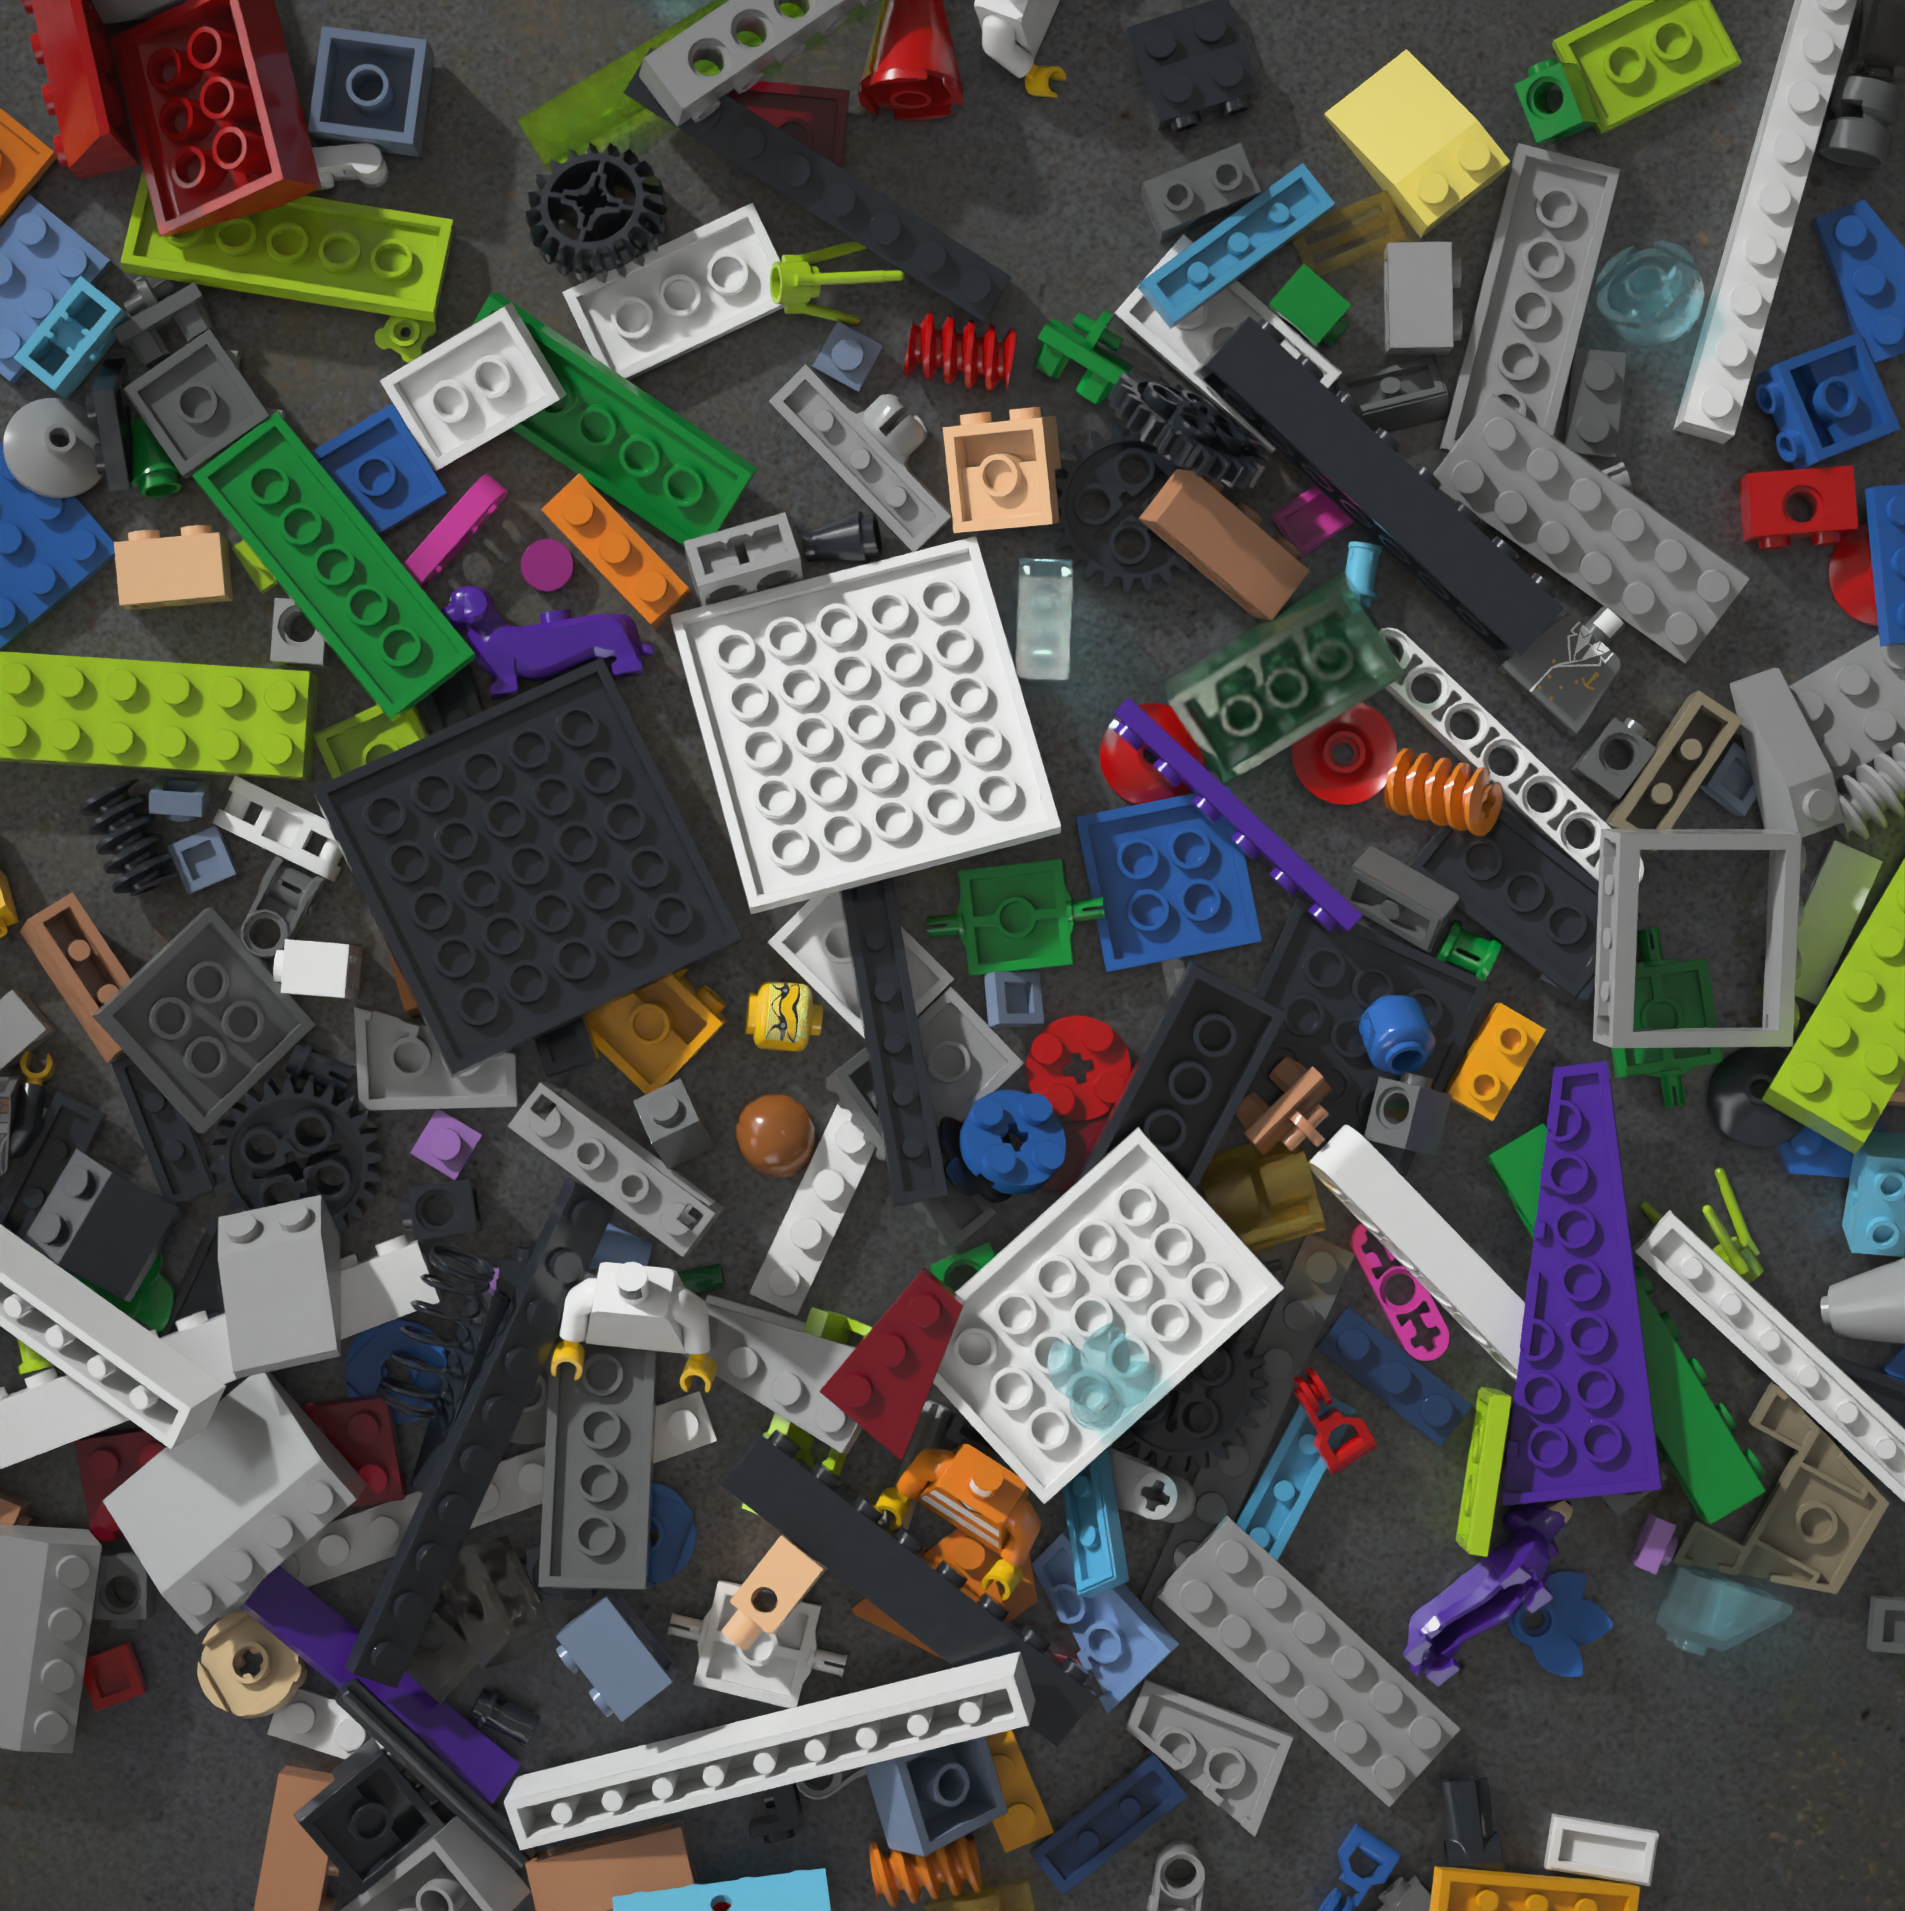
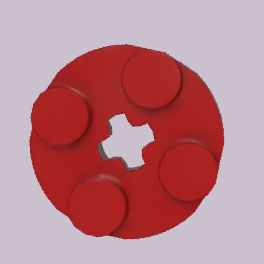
M1087 1016L1064 1017L1047 1025L1034 1039L1026 1059V1078L1031 1093H1039L1045 1096L1050 1101L1053 1109L1052 1112L1055 1115L1072 1121L1091 1120L1104 1115L1113 1108L1131 1074L1130 1055L1122 1038L1107 1023ZM1073 1053H1080L1082 1060H1092L1094 1070L1086 1073L1087 1081L1082 1084H1077L1074 1076L1065 1077L1063 1073V1066L1071 1063L1070 1055Z

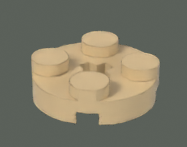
M244 1610L233 1612L219 1620L208 1631L202 1643L206 1646L202 1652L201 1662L198 1661L197 1674L200 1686L207 1698L216 1707L239 1717L252 1719L275 1713L294 1697L297 1689L304 1684L307 1678L305 1660ZM247 1651L256 1656L262 1654L261 1671L256 1676L250 1673L242 1675L240 1672V1668L246 1664L243 1655Z

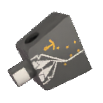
M1602 606L1584 626L1574 616L1567 613L1541 633L1521 656L1510 657L1496 671L1570 738L1583 727L1623 664L1620 658L1608 646L1626 628V625L1615 613L1605 606Z

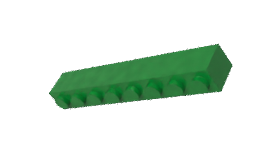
M1544 1123L1484 1157L1533 1241L1547 1135ZM1636 1265L1635 1273L1657 1447L1665 1457L1666 1462L1702 1522L1712 1524L1766 1492L1759 1481L1766 1475L1753 1452L1749 1448L1742 1452L1732 1436V1433L1738 1430L1732 1416L1721 1402L1715 1406L1713 1405L1704 1390V1387L1710 1384L1706 1373L1695 1357H1691L1688 1360L1684 1357L1676 1341L1682 1338L1677 1325L1667 1311L1660 1314L1657 1312L1648 1297L1654 1293V1288L1642 1268Z

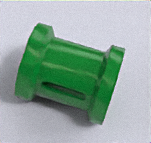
M1454 919L1440 944L1435 958L1443 962H1450L1475 974L1478 980L1484 982L1496 961L1502 943L1496 938L1488 941L1463 929L1462 922Z

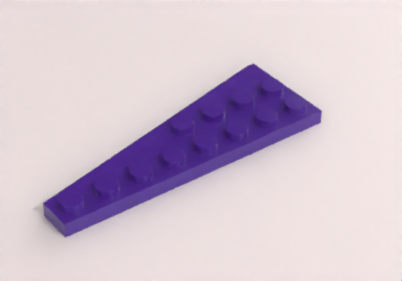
M1609 1061L1554 1067L1545 1152L1539 1185V1201L1533 1234L1534 1242L1520 1340L1517 1381L1514 1389L1511 1430L1506 1455L1507 1462L1502 1491L1503 1506L1659 1490L1663 1488Z

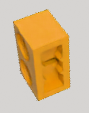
M1502 1003L1492 1004L1449 1078L1443 1093L1452 1095V1102L1483 1120L1494 1121L1546 1029Z

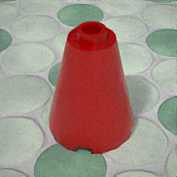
M882 0L858 86L860 105L868 112L878 116L879 107L894 110V120L928 121L950 115L952 104L956 102L959 108L963 104L964 90L944 1Z

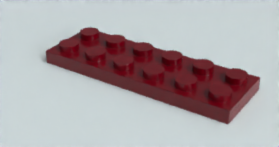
M378 1394L299 1405L367 1483V1487L349 1507L405 1499L407 1491L393 1409L384 1403ZM141 1427L95 1433L74 1441L90 1531L98 1542L126 1539L103 1503V1500L166 1447V1445Z

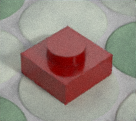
M130 1641L86 1657L83 1681L95 1712L148 1691Z

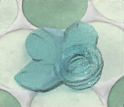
M1107 1323L1097 1329L1084 1343L1082 1350L1067 1343L1055 1341L1049 1352L1048 1368L1051 1383L1058 1392L1070 1399V1410L1073 1418L1079 1425L1088 1430L1101 1431L1112 1427L1120 1419L1124 1408L1143 1402L1152 1390L1155 1379V1365L1146 1361L1130 1362V1350L1127 1340L1121 1330L1113 1323ZM1094 1393L1102 1394L1107 1399L1106 1409L1101 1412L1091 1411L1087 1406V1398Z

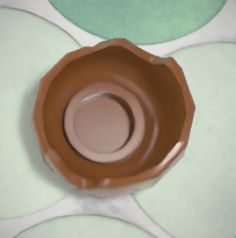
M785 1094L762 1095L745 1106L736 1125L738 1146L746 1163L753 1170L772 1179L792 1177L809 1165L818 1146V1136L811 1115L802 1103Z

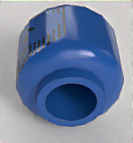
M1403 995L1383 996L1369 1006L1361 1016L1359 1031L1371 1063L1379 1070L1396 1075H1404L1405 1072L1413 1073L1420 1069L1432 1054L1436 1043L1423 1005L1416 999Z

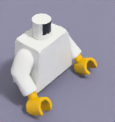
M975 0L974 8L982 29V46L987 55L1017 78L1025 76V87L1030 95L1057 98L1058 95L1050 90L1048 81L1049 79L1066 81L1065 71L1059 66L1034 64V59L1060 0Z
M604 1262L599 1265L597 1278H588L568 1292L559 1336L564 1341L555 1345L551 1362V1374L556 1377L558 1364L562 1362H570L576 1366L574 1380H578L581 1377L585 1350L579 1342L585 1340L586 1344L682 1354L689 1353L690 1357L680 1377L681 1388L688 1392L693 1381V1375H697L705 1382V1392H709L717 1373V1364L712 1357L706 1355V1352L711 1350L708 1307L702 1298L685 1288L676 1271L670 1268L642 1266L636 1262L624 1264Z

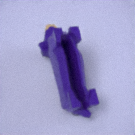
M463 586L456 589L451 594L448 606L440 609L441 613L455 630L466 632L469 647L475 653L476 659L473 660L474 663L493 678L492 683L488 686L491 700L520 695L519 679L531 682L550 680L600 658H603L604 662L616 661L612 664L614 680L643 676L640 655L649 657L654 655L655 652L654 646L641 642L635 622L630 616L623 613L597 614L572 618L571 610H556L540 614L541 624L513 627L506 624L500 618L490 593L477 586Z
M1569 1499L1555 1500L1542 1505L1534 1502L1515 1504L1510 1507L1502 1517V1523L1508 1528V1540L1488 1554V1557L1483 1558L1468 1572L1462 1574L1440 1595L1419 1608L1412 1615L1409 1623L1408 1645L1403 1652V1656L1410 1662V1668L1415 1676H1420L1425 1668L1426 1677L1437 1686H1440L1460 1670L1459 1663L1453 1657L1467 1640L1505 1623L1517 1614L1524 1602L1526 1609L1533 1613L1554 1598L1550 1588L1544 1583L1550 1574V1559L1556 1558L1559 1552L1554 1537L1565 1526L1573 1512V1506Z

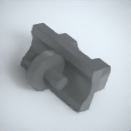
M142 275L134 279L140 294L126 301L124 306L131 317L148 307L149 309L112 330L119 343L129 352L132 351L149 370L172 355L161 334L177 324L188 343L209 329L215 333L210 315L206 309L211 304L203 290H200L195 282L160 301L177 291L172 281L164 279L151 286L146 277Z

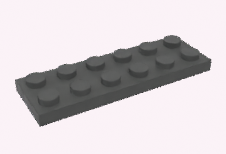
M587 1269L582 1282L588 1278H597L598 1269ZM558 1333L550 1351L538 1587L541 1589L648 1591L658 1351L586 1344L584 1340L579 1342L585 1350L581 1377L578 1380H574L576 1366L570 1362L558 1364L556 1377L551 1374L553 1350L555 1345L564 1341Z

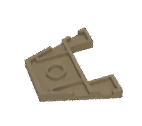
M1771 1380L1748 1421L1755 1428L1796 1449L1744 1541H1739L1693 1516L1677 1545L1672 1561L1686 1567L1694 1565L1715 1569L1719 1573L1738 1576V1574L1769 1579L1773 1583L1838 1594L1890 1503L1804 1409L1777 1383Z

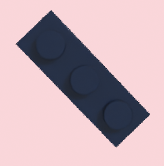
M1346 1306L1315 1346L1318 1351L1440 1447L1473 1406L1348 1306Z
M1153 1752L1058 1827L1054 1833L1048 1835L1030 1850V1854L1062 1895H1065L1187 1798V1792L1161 1759Z

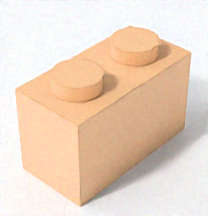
M211 525L180 528L181 536L164 538L160 537L159 530L129 532V541L114 542L119 605L130 611L233 601L228 538L219 532L213 533Z

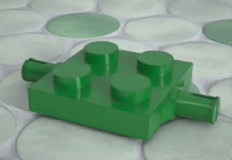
M1057 859L960 870L958 875L961 898L957 914L927 916L926 923L928 926L947 924V927L927 929L930 939L960 934V938L967 951L969 976L992 972H1012L1076 965L1073 940L1076 922L1107 919V910L1086 911L1087 908L1106 906L1104 896L1101 898L1074 900L1068 889L1065 860Z
M1660 928L1637 931L1642 962L1636 964L1633 1028H1718L1707 958L1682 962L1668 958L1663 959L1659 934ZM1721 1047L1611 1048L1615 1078L1641 1074L1660 1077L1664 1102L1663 1108L1686 1105L1681 1074L1688 1072L1696 1066L1723 1062Z

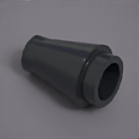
M859 511L819 528L802 532V544L807 562L870 563L871 557L882 555L881 533L875 514L864 516Z

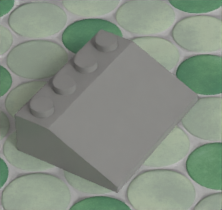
M270 1372L251 1375L218 1402L206 1428L172 1450L166 1446L107 1496L103 1503L161 1595L194 1633L198 1634L355 1502L367 1487V1483Z
M0 1524V1748L21 1752L73 1754L102 1545L89 1529Z

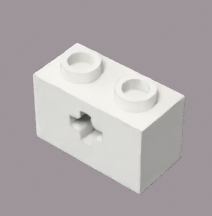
M285 939L284 950H277L275 954L274 982H281V993L359 1000L363 947L350 944Z

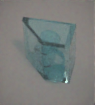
M1673 1563L1655 1623L1668 1633L1666 1639L1674 1642L1675 1647L1706 1656L1708 1647L1724 1652L1791 1616L1794 1606L1774 1593Z

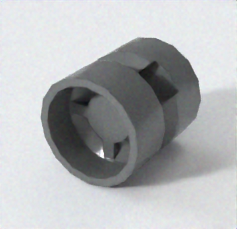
M1838 77L1829 107L1836 116L1825 124L1819 149L1820 154L1830 160L1862 168L1885 167L1893 140V135L1887 127L1895 124L1898 120L1904 95L1902 89L1885 81L1868 77Z

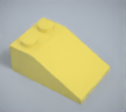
M1407 49L1324 114L1327 121L1420 238L1501 176L1510 163V160L1480 122Z

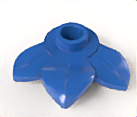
M1562 1570L1549 1575L1544 1583L1550 1588L1554 1598L1538 1609L1542 1614L1541 1623L1534 1628L1525 1626L1524 1615L1528 1610L1524 1602L1517 1614L1507 1621V1625L1511 1634L1518 1641L1531 1646L1535 1659L1542 1668L1560 1676L1578 1677L1583 1674V1660L1578 1646L1586 1645L1606 1634L1613 1627V1622L1598 1605L1582 1598L1586 1587V1575L1577 1571Z

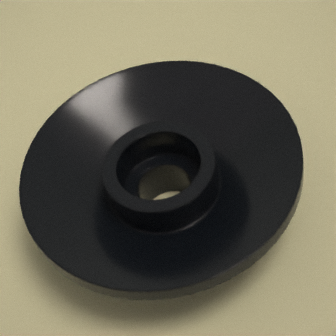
M1744 1047L1728 1055L1714 1071L1708 1089L1710 1112L1720 1130L1735 1142L1754 1148H1769L1790 1141L1805 1128V1125L1751 1094L1752 1087L1758 1083L1771 1085L1789 1051L1780 1047Z

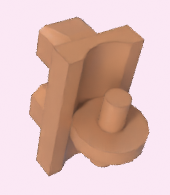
M1285 1057L1272 1070L1269 1076L1272 1082L1284 1094L1269 1107L1255 1092H1252L1242 1100L1235 1113L1247 1130L1244 1133L1246 1137L1264 1156L1279 1141L1291 1152L1305 1138L1317 1148L1325 1141L1315 1128L1329 1114L1318 1103L1332 1088L1313 1066L1307 1070L1290 1057Z

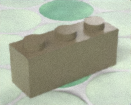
M1699 690L1689 695L1656 744L1657 750L1625 791L1605 823L1612 829H1671L1743 719ZM1640 850V852L1644 855L1653 854L1657 851Z

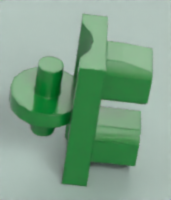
M1107 310L1102 312L1097 321L1092 320L1081 312L1077 314L1072 326L1087 334V337L1059 320L1052 318L1049 324H1045L1038 336V339L1043 342L1039 347L1033 365L1041 372L1055 379L1062 375L1070 359L1088 368L1076 391L1097 405L1112 391L1122 373L1126 372L1129 374L1134 367L1132 364L1098 345L1100 342L1117 352L1124 338L1107 329L1114 317Z

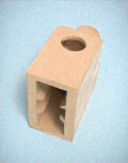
M782 1534L730 1600L738 1610L722 1629V1633L739 1648L747 1651L763 1630L772 1635L782 1626L827 1568ZM765 1587L772 1589L777 1596V1602L773 1607L766 1605L761 1600L760 1593Z

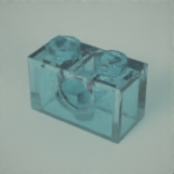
M1019 558L1015 659L1017 678L1069 679L1073 586L1072 560Z

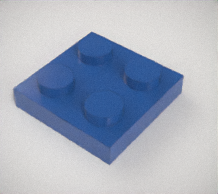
M393 403L310 452L379 537L449 496Z

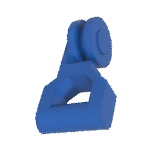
M1355 1824L1338 1849L1337 1856L1342 1869V1874L1338 1879L1355 1890L1356 1894L1353 1898L1348 1895L1340 1901L1342 1891L1336 1887L1328 1894L1318 1911H1355L1371 1885L1383 1884L1401 1854L1360 1825ZM1355 1849L1379 1864L1372 1876L1360 1877L1352 1872L1349 1858Z

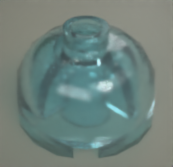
M1664 240L1652 241L1655 248L1644 249L1639 252L1634 245L1624 249L1609 260L1598 275L1595 285L1598 292L1596 300L1598 309L1606 325L1622 341L1641 348L1662 347L1680 339L1691 330L1698 320L1704 299L1703 283L1693 256L1681 245Z

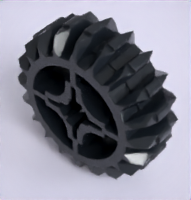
M589 142L586 154L578 156L575 150L569 148L567 153L569 160L561 164L559 161L550 159L549 166L552 174H536V184L539 190L528 192V203L532 208L526 211V222L529 228H531L530 239L533 245L540 249L539 253L542 259L549 265L555 264L557 271L563 274L564 277L574 271L576 278L585 283L590 274L595 272L597 279L605 284L608 271L616 269L620 276L626 278L627 268L625 265L633 261L635 264L644 267L645 258L642 251L658 252L659 243L655 235L666 233L667 224L663 216L668 214L669 207L665 197H663L665 189L662 182L654 176L655 173L652 166L646 160L639 162L636 153L632 152L630 148L620 155L617 146L610 142L603 153H599L596 145ZM616 185L624 187L636 195L635 206L627 205L623 199L617 198L615 193ZM559 220L569 221L572 227L577 228L580 234L578 241L570 239L559 232Z

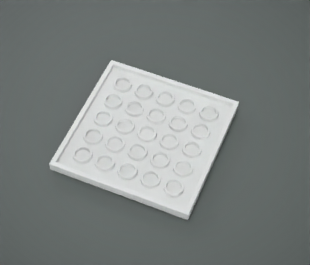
M976 536L670 615L751 914L1061 833V824Z

